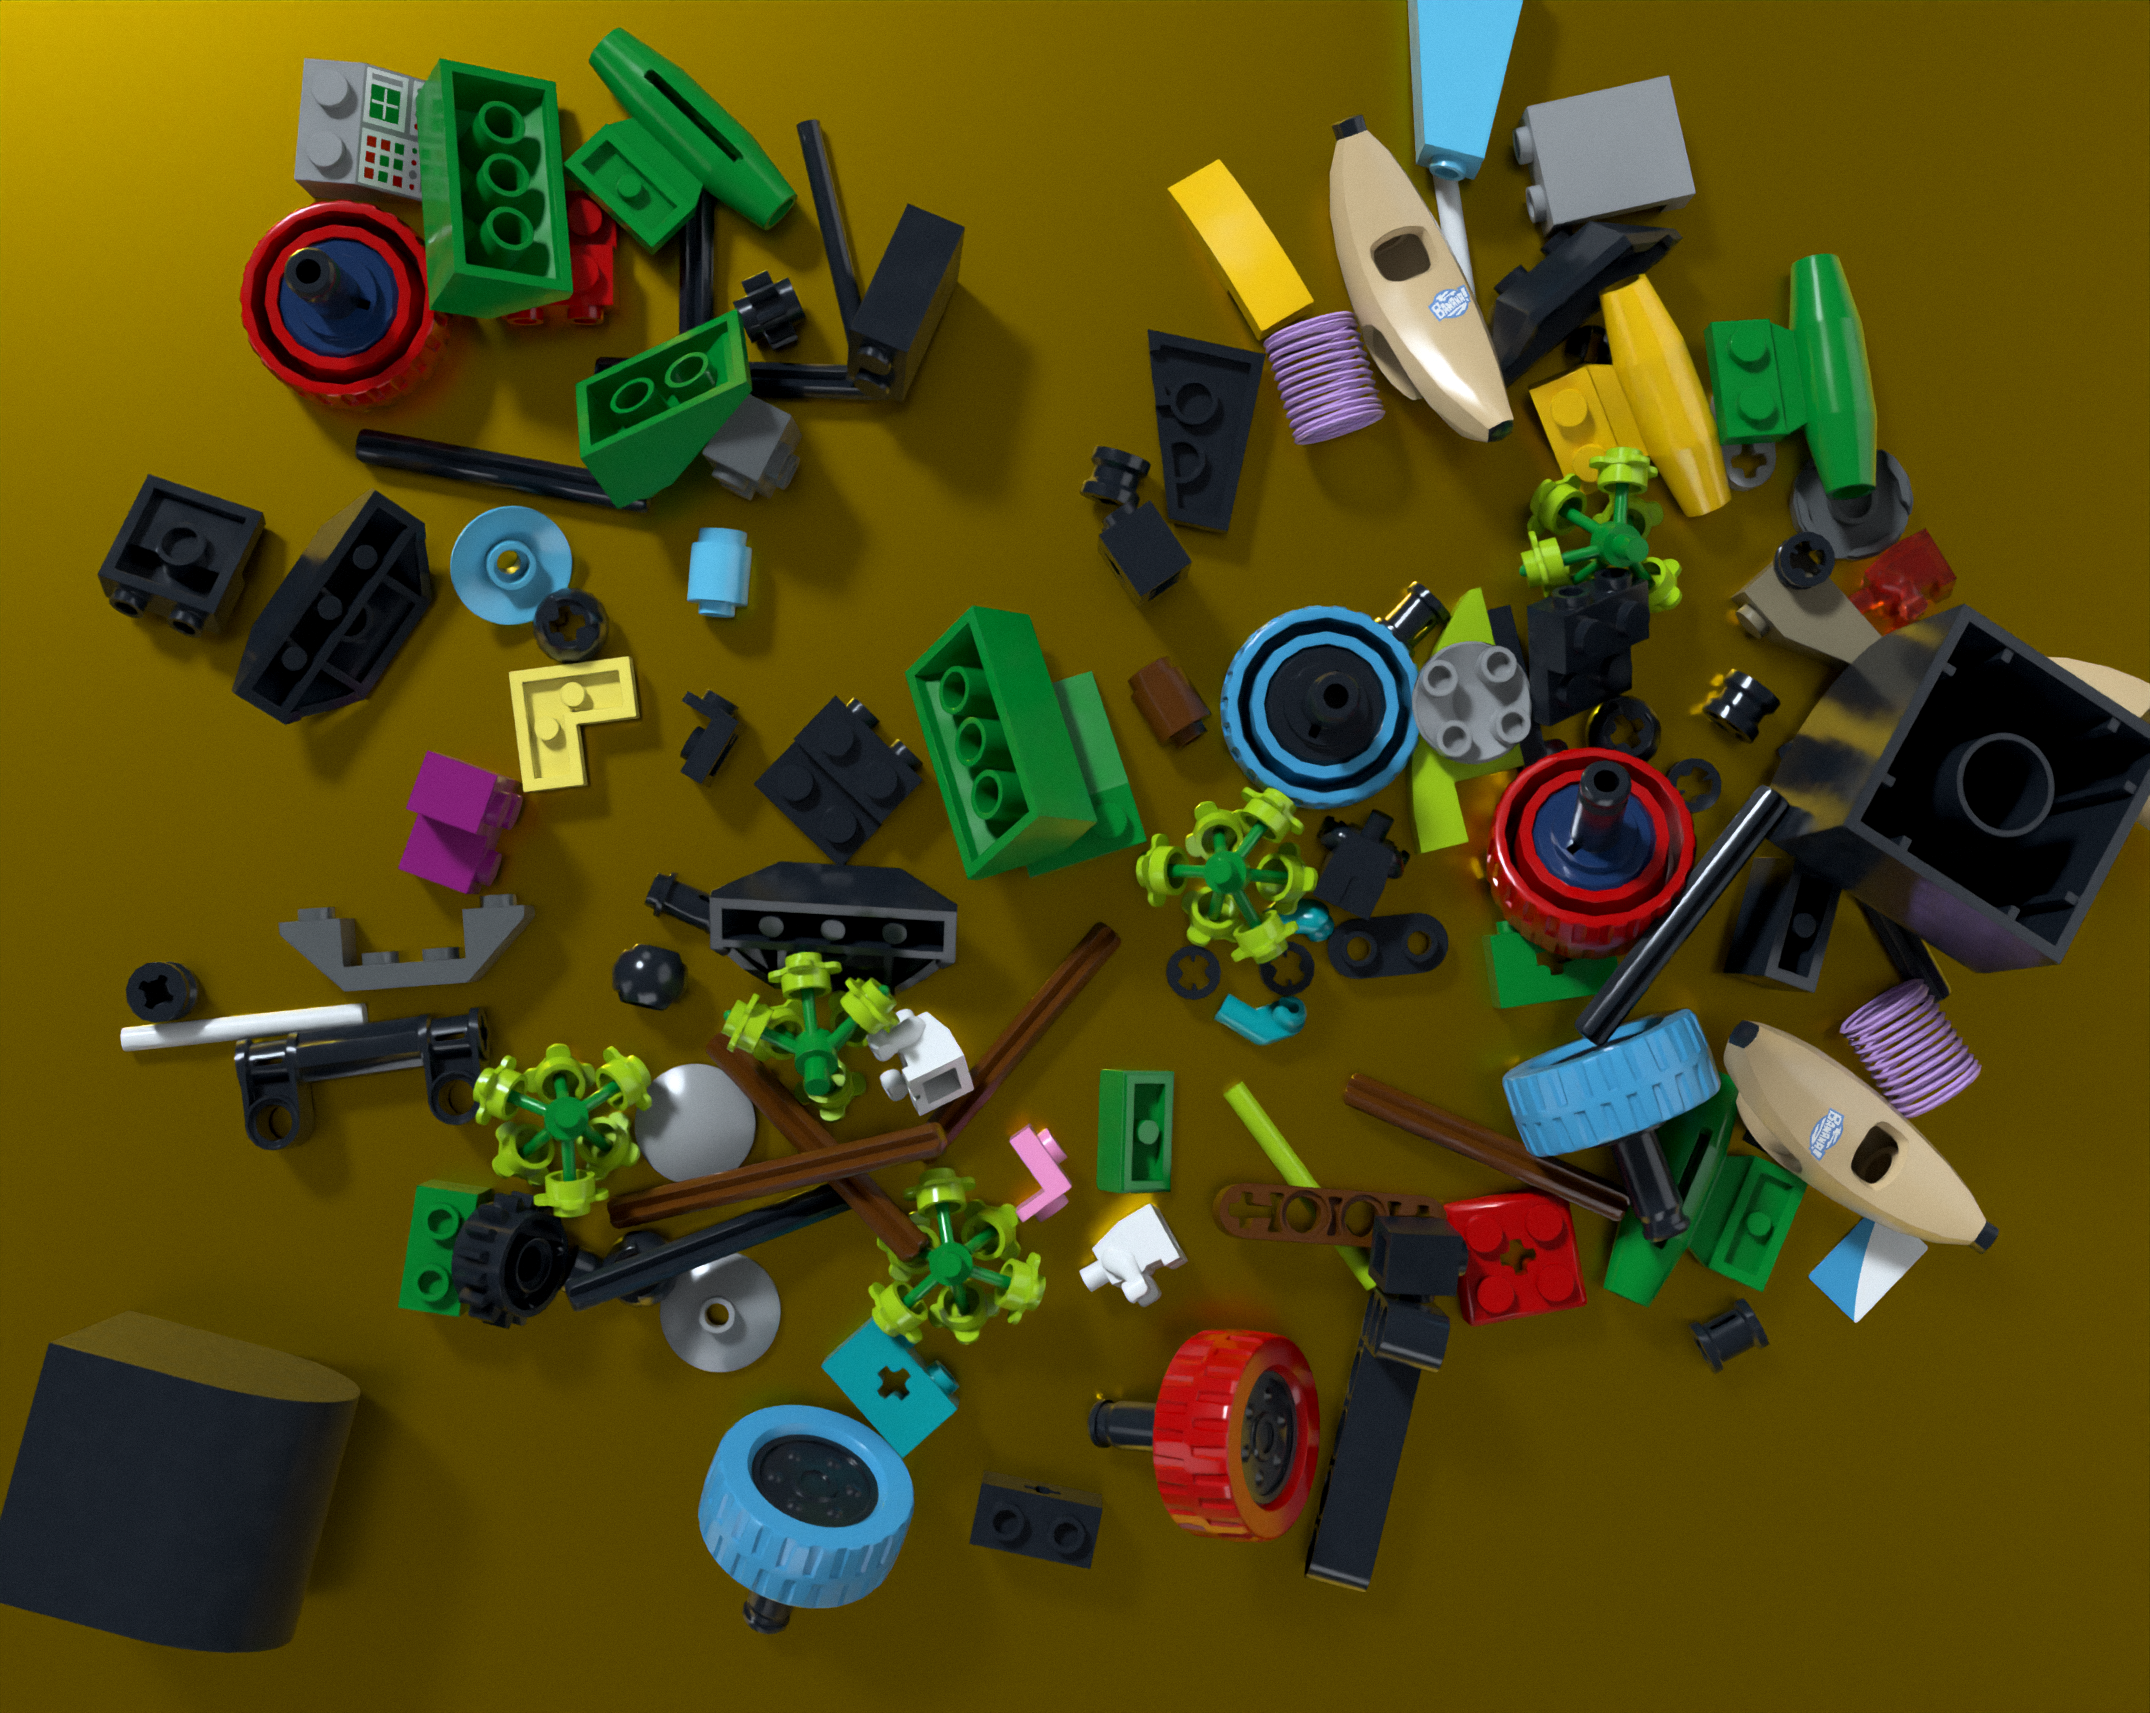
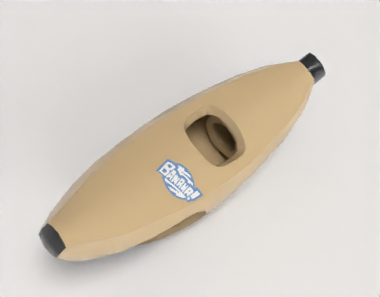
M1352 115L1331 124L1337 143L1330 170V216L1336 252L1355 318L1369 353L1381 372L1395 388L1412 400L1424 398L1431 408L1459 435L1471 440L1487 443L1504 439L1513 431L1514 418L1510 409L1498 356L1481 309L1447 239L1401 165L1392 153L1367 130L1363 115Z
M1742 1020L1736 1025L1727 1042L1724 1052V1065L1739 1091L1736 1105L1745 1126L1772 1158L1830 1199L1858 1215L1895 1232L1933 1243L1967 1245L1979 1254H1984L1991 1247L1998 1236L1999 1229L1985 1219L1972 1192L1950 1163L1882 1095L1817 1047L1787 1032L1763 1023Z

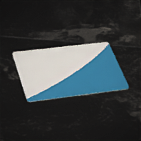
M1864 1217L1808 1277L1846 1315L1857 1323L1928 1250V1247L1919 1238L1895 1232Z

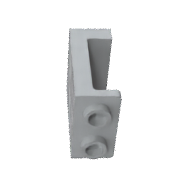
M1669 75L1528 106L1518 122L1519 128H1514L1512 131L1516 159L1519 165L1527 164L1532 186L1526 188L1528 213L1532 223H1541L1545 238L1556 235L1566 226L1659 206L1660 213L1684 208L1696 194Z

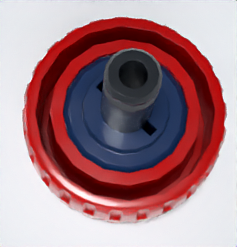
M345 199L333 202L320 201L289 213L287 217L269 228L266 235L258 241L243 272L244 278L239 297L242 305V325L248 333V342L253 351L260 357L261 363L290 390L319 405L323 404L332 409L342 411L354 409L358 412L370 411L374 407H387L395 404L397 400L405 396H410L417 391L424 381H428L435 373V368L443 360L448 350L447 344L453 334V313L429 310L425 240L403 220L391 212H385L378 206L366 202L360 204Z
M1594 747L1573 748L1537 760L1536 763L1522 770L1514 782L1508 784L1493 814L1487 839L1486 872L1487 880L1491 884V894L1495 904L1500 907L1502 915L1508 923L1514 926L1523 937L1549 952L1570 958L1592 960L1628 954L1655 918H1662L1671 908L1673 899L1680 897L1686 886L1685 880L1694 869L1697 837L1694 834L1695 824L1692 814L1685 805L1686 801L1681 793L1671 784L1670 780L1645 761L1624 752Z

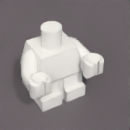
M910 1009L900 1010L896 1013L900 1022L896 1026L893 1025V1028L890 1029L891 1032L887 1033L886 1030L880 1029L875 1035L870 1033L867 1035L868 1045L875 1058L879 1061H887L894 1054L898 1053L903 1073L901 1074L896 1069L887 1070L881 1074L880 1081L888 1097L893 1101L901 1100L909 1091L912 1103L919 1116L974 1090L965 1056L955 1038L946 1026L927 1011L915 1016Z
M1149 1203L1117 1222L1092 1248L1098 1260L1079 1272L1091 1292L1111 1282L1113 1286L1122 1287L1130 1303L1138 1301L1140 1306L1146 1307L1157 1301L1162 1294L1152 1277L1155 1270L1163 1266L1175 1270L1187 1263L1188 1259L1160 1209Z

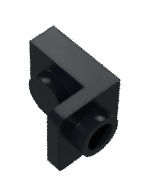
M707 689L702 699L687 691L682 702L712 720L706 730L698 726L686 741L680 757L685 759L686 763L680 772L701 785L710 788L747 726L733 718L739 707L713 691Z

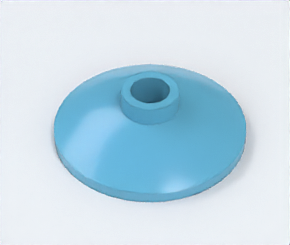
M503 506L482 513L463 529L452 550L450 574L458 596L474 614L496 624L517 625L533 621L538 605L548 594L568 587L572 574V555L565 535L549 517L528 507ZM505 551L516 552L517 559L513 566L506 569L497 566V559L500 554Z

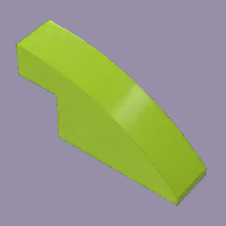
M1481 587L1468 590L1461 596L1450 613L1451 618L1445 623L1428 660L1441 649L1459 642L1478 641L1496 646ZM1420 732L1418 733L1419 743L1405 766L1407 816L1414 855L1469 842L1454 783L1523 766L1524 761L1519 743L1507 754L1496 760L1481 764H1464L1447 759L1437 753L1427 744Z

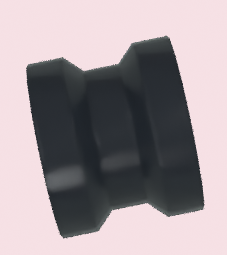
M1094 446L1091 455L1094 469L1091 477L1083 480L1080 494L1092 501L1116 509L1130 501H1133L1135 506L1138 507L1140 497L1136 491L1139 481L1148 476L1151 463L1118 449Z
M1731 669L1723 679V691L1718 697L1708 699L1702 711L1725 732L1745 743L1751 744L1759 735L1758 724L1763 717L1774 714L1781 703L1761 683L1738 670Z
M174 961L144 964L134 971L126 987L127 1003L133 1013L142 1020L153 1023L181 1020L191 1014L198 1005L201 994L200 983L194 971L185 964ZM150 988L156 990V994L159 999L157 1004H155L156 998L154 997L153 990H151Z

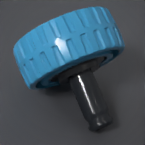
M1321 605L1307 606L1302 609L1286 612L1267 622L1256 630L1238 650L1228 668L1222 687L1220 702L1221 726L1233 760L1251 783H1254L1263 792L1268 787L1274 788L1286 795L1296 807L1336 809L1356 804L1377 794L1400 774L1419 743L1417 738L1419 730L1412 711V692L1419 669L1417 664L1413 663L1409 657L1410 651L1403 642H1399L1393 636V631L1384 624L1379 625L1372 620L1371 616L1363 612H1353L1346 607L1335 605L1331 607H1322Z
M1690 1009L1664 1011L1621 1023L1606 1044L1602 1046L1595 1045L1585 1037H1581L1531 1058L1504 1075L1502 1085L1511 1114L1527 1151L1533 1156H1556L1587 1148L1609 1146L1634 1214L1643 1225V1238L1648 1242H1659L1675 1237L1689 1229L1691 1221L1689 1216L1683 1213V1200L1656 1129L1666 1124L1669 1119L1704 1103L1720 1090L1721 1079L1711 1048L1697 1016Z
M773 1406L755 1411L743 1417L723 1436L709 1467L698 1506L699 1527L703 1540L716 1562L733 1579L749 1589L748 1599L745 1601L742 1615L747 1625L752 1630L761 1634H777L785 1630L789 1624L790 1614L795 1606L803 1608L843 1606L862 1599L883 1583L897 1559L911 1522L915 1506L914 1488L908 1469L898 1453L880 1435L864 1424L838 1412L814 1406Z

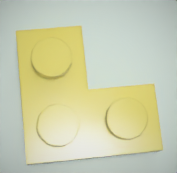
M629 656L509 672L523 791L525 793L587 786L580 726L640 718L633 659Z

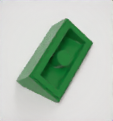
M1101 1070L1096 1180L1099 1190L1115 1193L1171 1192L1174 1071Z

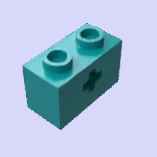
M871 1317L825 1358L821 1367L903 1459L958 1409L960 1399L954 1392L960 1386L941 1362L935 1360L929 1365L914 1348L916 1344L909 1342L902 1334H899L897 1337L888 1336L877 1326L873 1317ZM885 1366L894 1373L902 1368L908 1371L909 1374L905 1382L906 1392L897 1385L890 1390L883 1386L887 1375L884 1369Z

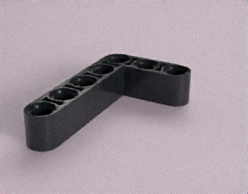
M1376 1287L1373 1288L1370 1294L1307 1550L1304 1578L1363 1593L1368 1588L1421 1370L1438 1373L1447 1347L1450 1319L1434 1302L1415 1303L1399 1298L1398 1294L1384 1293L1380 1288Z

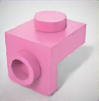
M1029 1123L1011 1136L1009 1142L1042 1186V1189L1017 1206L1015 1213L1022 1222L1035 1215L1041 1223L1069 1202L1064 1192L1072 1187V1181L1059 1164L1068 1157L1057 1140L1047 1128L1037 1134Z

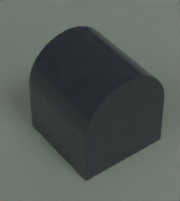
M1964 603L1896 629L1881 637L1862 652L1831 685L1799 729L1773 777L1770 788L1776 790L1787 800L1789 808L1765 839L1972 972L1993 973L2059 965L2150 795V724Z
M131 1310L49 1342L0 1518V1603L132 1639L188 1650L250 1653L272 1650L288 1644L294 1638L358 1405L361 1393L360 1388L355 1382L339 1372L308 1359Z

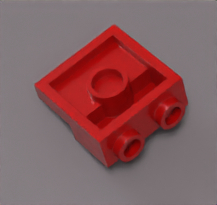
M583 190L565 191L573 294L566 300L504 315L507 316L508 323L538 325L544 322V316L567 315V321L570 323L593 325L603 323L604 315H620V225Z

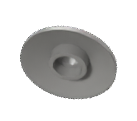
M740 1253L729 1255L679 1274L675 1288L660 1303L661 1326L671 1348L688 1364L710 1372L735 1371L755 1362L772 1344L781 1320L780 1296L774 1281L760 1264ZM719 1303L727 1308L729 1312L727 1323L715 1325L710 1322L707 1316V1310L710 1305Z

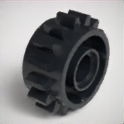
M512 1191L511 1195L499 1192L495 1194L494 1202L481 1204L463 1224L454 1245L451 1271L453 1283L459 1295V1302L471 1305L468 1312L471 1318L483 1320V1323L506 1329L510 1328L511 1323L524 1326L527 1323L528 1317L540 1314L545 1310L559 1292L568 1266V1238L562 1225L561 1217L550 1214L552 1206L535 1205L533 1198L535 1195Z

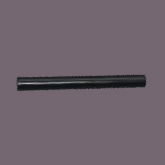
M817 119L806 120L798 123L796 128L848 344L849 328L861 305L862 299L820 121Z

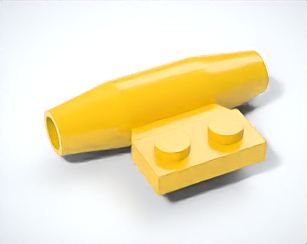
M1646 274L1632 275L1608 285L1599 292V298L1613 365L1584 362L1528 385L1530 395L1563 477L1569 473H1574L1581 479L1579 490L1585 496L1599 490L1597 488L1598 470L1589 467L1590 458L1606 456V451L1615 447L1635 448L1641 450L1643 456L1651 458L1687 517H1695L1712 512L1731 500V492L1722 446H1720L1718 426L1685 340Z

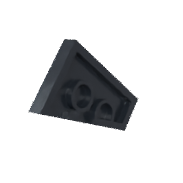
M1147 329L1168 522L1227 534L1266 354Z

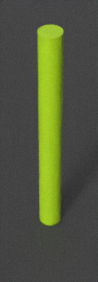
M1243 1081L1237 1083L1223 1094L1289 1186L1321 1188ZM1298 1197L1313 1219L1316 1220V1210L1313 1204L1305 1198ZM1346 1223V1226H1347V1228L1349 1229V1231H1350L1352 1234H1354V1232L1351 1230V1228H1350V1227L1348 1226V1224ZM1334 1246L1366 1291L1377 1285L1368 1275L1370 1254L1365 1248Z

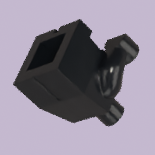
M1372 809L1364 827L1350 822L1347 826L1344 821L1340 820L1338 823L1334 821L1335 817L1327 816L1317 837L1329 852L1317 872L1318 883L1312 895L1368 921L1384 890L1387 878H1401L1404 868L1410 859V854L1405 850L1399 852L1397 846H1394V841L1386 838L1394 819L1382 811Z

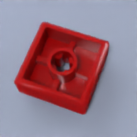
M1537 1187L1446 1203L1443 1206L1446 1211L1447 1221L1463 1236L1468 1248L1467 1270L1464 1276H1458L1457 1289L1463 1319L1471 1327L1586 1306L1588 1299L1569 1201ZM1514 1239L1517 1240L1520 1246L1529 1249V1257L1523 1258L1521 1261L1522 1267L1516 1270L1509 1263L1500 1261V1254L1510 1251L1509 1241Z

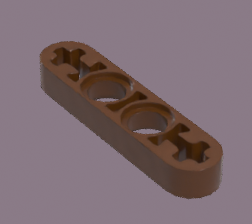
M1260 1183L1229 1185L1220 1190L1212 1206L1213 1220L1218 1229L1226 1236L1236 1239L1371 1248L1373 1228L1369 1234L1364 1237H1358L1349 1231L1345 1222L1348 1208L1358 1201L1365 1203L1371 1208L1374 1218L1375 1215L1414 1216L1418 1211V1207H1420V1216L1423 1218L1447 1220L1446 1211L1443 1206L1434 1198L1427 1196ZM1242 1193L1245 1194L1247 1205L1272 1206L1270 1194L1276 1195L1271 1210V1218L1257 1217L1245 1219L1243 1228L1239 1227L1238 1217L1229 1215V1205L1238 1203ZM1298 1197L1309 1200L1316 1210L1315 1224L1305 1233L1297 1232L1291 1228L1286 1216L1289 1204ZM1387 1203H1392L1390 1212ZM1271 1219H1272V1225H1273V1228H1274V1232H1269V1231H1268V1227H1269V1225H1270Z

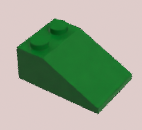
M737 308L575 384L580 459L617 509L637 500L651 498L661 489L672 485L753 390L743 317Z
M1092 671L1053 682L1052 685L1098 822L1062 854L1026 865L1030 879L1147 842L1129 781Z

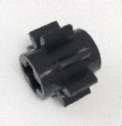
M765 270L741 281L747 295L733 301V304L743 317L744 328L751 343L753 344L767 338L773 351L798 340L793 325L807 318L789 278L786 277L773 283L768 270Z

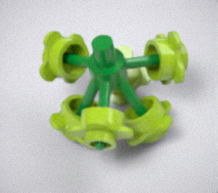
M1615 447L1608 449L1606 456L1590 458L1589 467L1598 470L1597 488L1609 494L1610 499L1604 511L1594 515L1592 519L1584 515L1587 507V498L1579 490L1581 486L1579 476L1569 473L1562 480L1554 482L1551 479H1546L1538 486L1530 503L1533 515L1527 524L1531 550L1520 553L1523 565L1519 568V574L1526 577L1529 588L1541 586L1544 598L1551 596L1550 591L1561 586L1578 585L1594 578L1596 571L1612 565L1620 568L1628 567V570L1632 572V576L1648 580L1649 611L1651 613L1671 610L1680 603L1682 592L1677 588V577L1682 571L1680 564L1674 559L1662 561L1656 557H1647L1649 546L1646 539L1650 534L1652 526H1657L1663 521L1664 511L1658 502H1646L1636 496L1647 491L1648 479L1658 476V468L1650 466V458L1643 456L1641 450L1630 447ZM1576 526L1592 534L1590 546L1581 549H1568L1562 554L1555 537L1542 541H1537L1536 537L1541 535L1545 529L1550 530L1556 535H1566L1575 529Z
M1245 787L1241 792L1242 798L1248 802L1244 809H1237L1232 812L1218 808L1216 803L1212 801H1204L1196 806L1194 816L1197 821L1193 833L1185 838V847L1190 855L1194 857L1202 856L1207 860L1205 865H1189L1184 849L1179 846H1169L1167 835L1157 833L1151 839L1149 850L1141 853L1137 860L1136 877L1140 886L1147 889L1148 902L1154 907L1163 906L1166 895L1181 894L1186 888L1189 878L1205 879L1207 887L1199 891L1192 890L1187 892L1181 901V908L1188 914L1190 927L1187 930L1188 940L1196 946H1206L1210 941L1226 939L1231 943L1237 942L1240 947L1231 954L1235 962L1247 957H1253L1256 964H1262L1277 959L1279 955L1287 950L1288 944L1285 938L1295 933L1299 926L1296 921L1283 924L1278 913L1282 915L1295 913L1298 901L1307 892L1315 890L1318 883V874L1315 868L1306 865L1300 856L1301 849L1299 845L1293 842L1281 844L1278 853H1271L1265 856L1257 869L1250 867L1246 857L1261 837L1273 843H1280L1289 830L1297 835H1301L1305 827L1293 816L1297 810L1295 804L1282 792L1268 787L1264 793H1258ZM1256 882L1260 895L1268 901L1275 902L1276 910L1257 914L1244 891L1248 884ZM1240 911L1244 916L1246 922H1243L1239 919Z
M802 951L786 957V967L768 973L769 982L781 983L783 997L788 1000L783 1005L769 1007L758 1002L760 995L756 993L753 994L748 1004L737 999L732 1010H727L723 1014L726 1023L721 1033L731 1037L727 1046V1050L734 1052L737 1047L753 1054L760 1061H766L770 1057L778 1060H787L794 1057L795 1069L798 1074L803 1076V1080L799 1081L794 1088L795 1098L802 1105L810 1104L820 1111V1115L825 1122L836 1123L845 1117V1108L852 1099L863 1095L867 1088L863 1074L860 1072L851 1073L847 1066L839 1060L838 1052L844 1045L854 1048L867 1046L868 1041L866 1037L869 1033L875 1035L880 1029L886 1030L887 1033L891 1032L890 1029L893 1028V1025L896 1026L900 1022L898 1016L892 1011L897 1002L890 994L889 987L881 985L875 979L870 978L865 982L860 978L855 981L850 977L845 982L849 991L847 993L840 990L835 991L828 1000L829 1008L833 1011L830 1015V1027L833 1033L826 1029L818 1028L815 998L825 996L832 991L830 975L841 972L842 967L840 962H822V955L820 953Z
M557 1043L546 1049V1057L536 1068H529L524 1074L514 1071L516 1058L510 1055L505 1056L496 1069L486 1068L478 1077L473 1090V1100L480 1104L476 1113V1122L486 1125L492 1116L508 1121L516 1115L521 1107L544 1117L545 1127L541 1128L535 1124L517 1126L514 1122L510 1121L501 1124L495 1133L499 1141L498 1156L492 1161L495 1173L503 1179H508L511 1176L525 1179L533 1187H540L545 1184L546 1193L535 1195L533 1197L534 1204L537 1206H553V1214L559 1217L575 1218L588 1214L591 1211L590 1203L608 1199V1189L596 1188L595 1181L604 1180L610 1171L621 1166H634L640 1158L641 1151L639 1146L632 1142L629 1133L631 1119L622 1112H614L608 1118L598 1117L588 1122V1112L605 1101L619 1111H624L634 1103L642 1111L652 1107V1099L646 1089L651 1085V1076L645 1064L636 1056L630 1055L626 1058L616 1048L608 1047L603 1051V1058L606 1064L595 1071L591 1064H581L571 1056L570 1048L567 1045ZM596 1082L599 1090L580 1101L584 1095L585 1088L592 1087ZM526 1092H537L541 1101L527 1096ZM553 1138L561 1142L563 1170L550 1173L546 1166L551 1163L554 1157ZM575 1143L579 1155L587 1162L584 1169H576Z
M935 1168L920 1174V1183L918 1185L903 1190L905 1201L917 1202L918 1210L910 1212L908 1217L926 1235L929 1243L917 1258L908 1263L901 1261L877 1236V1246L886 1252L890 1262L889 1275L895 1280L886 1289L878 1282H874L868 1288L869 1294L876 1304L872 1309V1317L885 1334L891 1337H897L899 1334H902L909 1342L917 1344L923 1339V1334L918 1326L929 1318L933 1327H945L955 1334L959 1343L968 1345L980 1338L982 1326L989 1318L996 1317L1001 1307L1009 1310L1007 1321L1014 1325L1019 1323L1026 1309L1031 1311L1037 1309L1045 1292L1046 1278L1038 1274L1041 1261L1039 1254L1030 1253L1026 1263L1016 1260L1021 1252V1246L1016 1240V1225L1021 1221L1015 1213L1016 1207L1008 1203L1003 1204L1001 1207L988 1206L980 1199H974L967 1204L965 1191L973 1190L976 1187L975 1178L969 1176L956 1177L955 1170L951 1168ZM964 1210V1216L967 1220L962 1227L961 1237L963 1244L954 1241L950 1216ZM930 1218L938 1219L941 1244L937 1234L929 1228L931 1224ZM973 1256L983 1261H990L1000 1257L1006 1263L1000 1273L974 1265ZM928 1270L931 1272L915 1288L906 1283L913 1274H922ZM969 1277L994 1285V1294H985L982 1287L970 1280ZM939 1283L945 1285L938 1295L937 1303L933 1304L928 1310L922 1298Z

